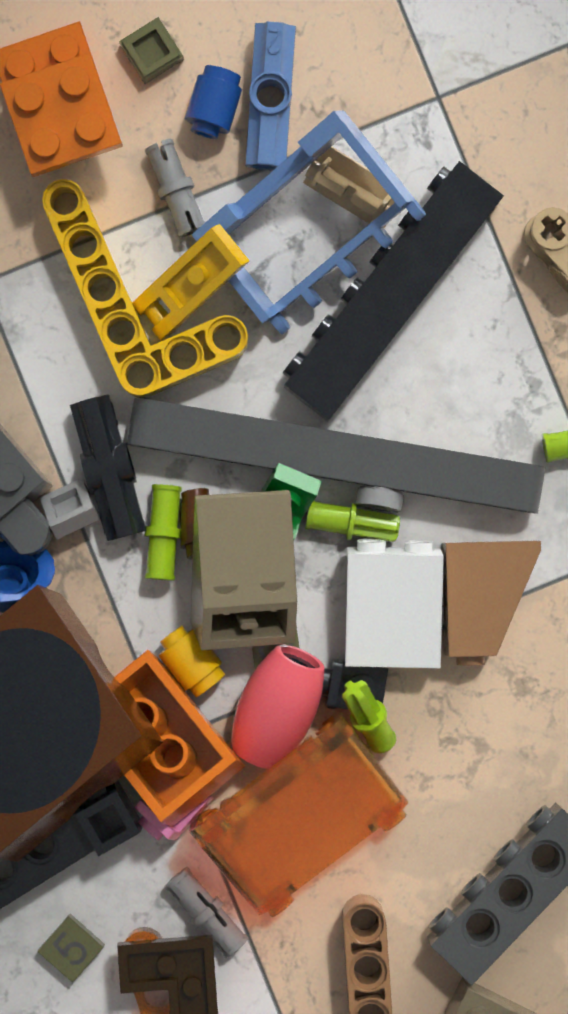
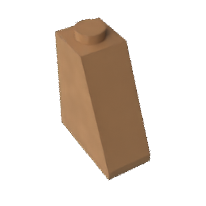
M541 541L442 543L444 555L445 655L456 657L457 665H485V656H497L541 552Z

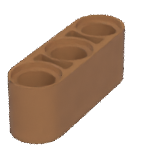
M359 894L350 898L342 911L349 1014H358L360 1008L364 1005L376 1004L382 1008V1014H392L386 919L382 906L377 899L370 895ZM361 909L373 911L377 915L374 925L365 930L354 927L351 923V918L355 912ZM362 957H374L380 962L377 972L370 976H361L354 970L356 962Z

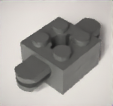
M0 424V536L14 552L26 556L37 555L50 544L53 532L46 517L33 502L53 485Z

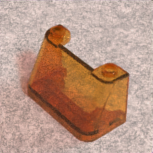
M340 709L322 722L323 727L315 733L317 735L316 738L311 734L303 739L304 742L230 798L227 796L220 802L219 811L217 808L212 810L209 807L190 824L189 833L258 915L266 912L271 917L278 915L294 901L291 896L292 893L381 827L386 832L399 824L407 816L403 809L408 804V799Z

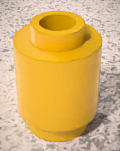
M181 625L160 641L165 650L158 655L181 687L185 691L190 689L195 697L203 694L226 675L219 666L222 664V661L213 650H201L193 628L187 632Z

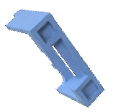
M344 110L333 111L298 141L301 147L240 200L236 203L226 204L191 234L198 241L210 228L220 224L230 235L342 137L345 139L395 203L275 304L272 303L244 267L229 280L230 284L262 323L270 321L281 334H284L291 328L281 312L300 296H303L311 307H317L322 300L312 286L336 266L349 279L357 273V269L348 259V256L368 239L374 236L385 249L393 243L392 238L383 227L405 208L417 221L426 216L423 208Z

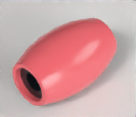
M280 644L260 662L247 681L234 715L231 748L235 754L257 767L277 769L297 749L314 720L322 696L325 667L319 659L300 648Z

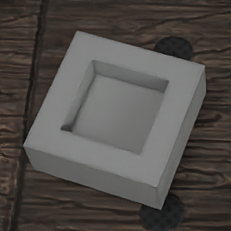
M82 478L40 497L50 529L57 540L100 520L89 489Z

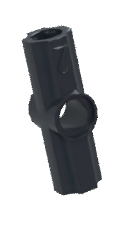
M110 395L94 397L71 404L70 408L83 452L80 454V460L91 495H95L100 521L107 541L146 531L134 486L137 480L126 442H122L118 420L116 419Z

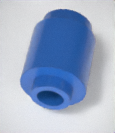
M214 65L205 66L203 75L197 76L184 118L192 124L191 132L209 139H218L219 133L228 134L230 132L242 89L239 87L240 75Z

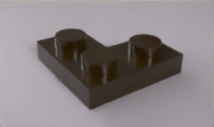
M212 935L117 943L121 994L168 990L170 1014H218Z

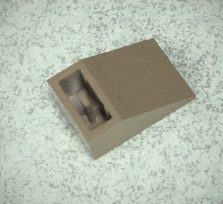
M290 491L195 496L190 623L201 650L295 643L297 587Z

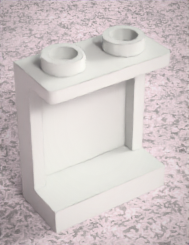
M361 539L357 540V547H347L345 666L441 667L444 555L442 549L433 548L432 541L408 540L405 541L404 548L386 547V541Z

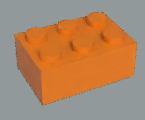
M147 650L114 678L127 688L163 740V743L124 774V776L159 821L173 827L241 771L245 765L161 660L150 650Z

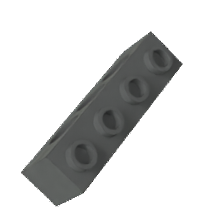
M556 802L550 809L544 805L537 810L526 824L529 831L517 843L513 839L508 841L495 855L494 861L497 864L485 877L481 873L473 877L461 892L464 896L463 900L452 911L448 907L443 909L428 927L432 931L427 936L430 946L471 985L484 974L568 886V813ZM543 844L552 845L555 849V856L552 862L542 867L534 865L532 863L534 850ZM508 879H518L523 884L521 894L513 900H504L499 897L500 886ZM476 913H484L490 916L488 929L480 934H473L466 930L468 919Z

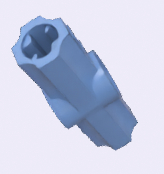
M267 21L255 23L245 166L259 170H274L287 159L296 26L283 22ZM268 86L277 87L283 93L284 99L276 107L269 108L263 106L257 99L261 89Z

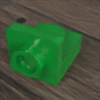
M278 463L261 489V492L290 491L293 540H295L301 520L317 497L322 481Z

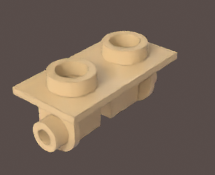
M332 146L312 162L303 181L305 185L369 224L395 203L368 168Z

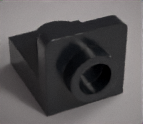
M332 658L331 669L324 668L322 696L326 697V708L349 710L342 698V694L346 691L344 685L350 680L353 683L360 680L365 681L375 700L383 703L388 667L345 666V660Z

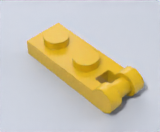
M218 224L210 228L138 296L132 304L140 316L145 314L155 326L152 331L162 341L175 332L189 316L249 262V259L224 228ZM161 299L171 310L169 314L159 303Z

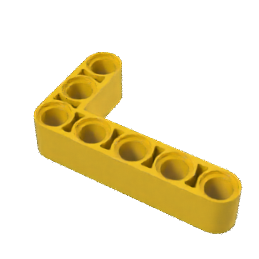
M68 179L55 180L47 186L42 198L44 210L117 378L129 394L137 398L151 397L234 361L243 355L248 344L247 329L241 320L230 315L216 317L151 345L84 192L77 183ZM63 193H72L78 197V204L75 210L66 215L55 212L54 202L56 198ZM85 235L95 238L97 247L91 256L79 258L73 255L72 248L76 239ZM102 278H108L115 282V294L108 301H96L91 296V288L94 282ZM119 321H128L134 325L135 329L132 340L124 345L114 344L109 336L110 329ZM221 327H233L239 332L241 336L240 342L233 350H221L214 344V335ZM189 345L197 352V360L189 369H178L171 363V354L178 346ZM143 363L152 367L154 373L153 380L145 388H134L128 380L129 371L136 364Z

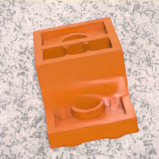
M80 21L0 48V78L2 81L0 87L32 177L123 147Z

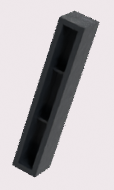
M459 161L452 171L444 166L427 187L433 195L423 206L426 216L417 221L410 215L409 211L398 224L404 232L395 244H391L386 249L381 246L369 261L370 264L376 267L365 282L358 277L353 281L340 299L347 304L336 319L328 314L312 334V337L318 342L306 356L299 351L283 371V374L289 378L284 384V388L327 422L504 197L503 194Z

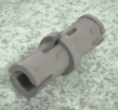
M166 139L161 141L162 146L160 147L165 160L157 143L147 147L145 153L149 157L160 184V188L157 190L161 200H166L178 230V236L182 238L189 236L190 231H192L186 216H188L194 232L205 221L191 190L195 186L191 177H186L174 147L173 139Z
M188 867L178 872L164 886L192 917L189 922L194 928L201 927L207 935H212L213 942L225 958L234 954L248 940V936L237 927L221 908L223 902L218 896L213 898L190 872Z

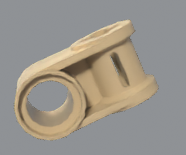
M556 207L546 208L532 217L526 224L524 230L525 243L549 269L558 284L568 292V213ZM552 223L555 225L556 230L553 233V237L545 240L541 233L545 229L544 226Z

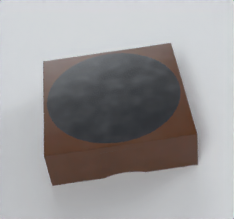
M38 584L0 616V860L18 862L65 824L89 797L115 783L163 743V740L127 688L120 684L107 669L96 643L63 595Z

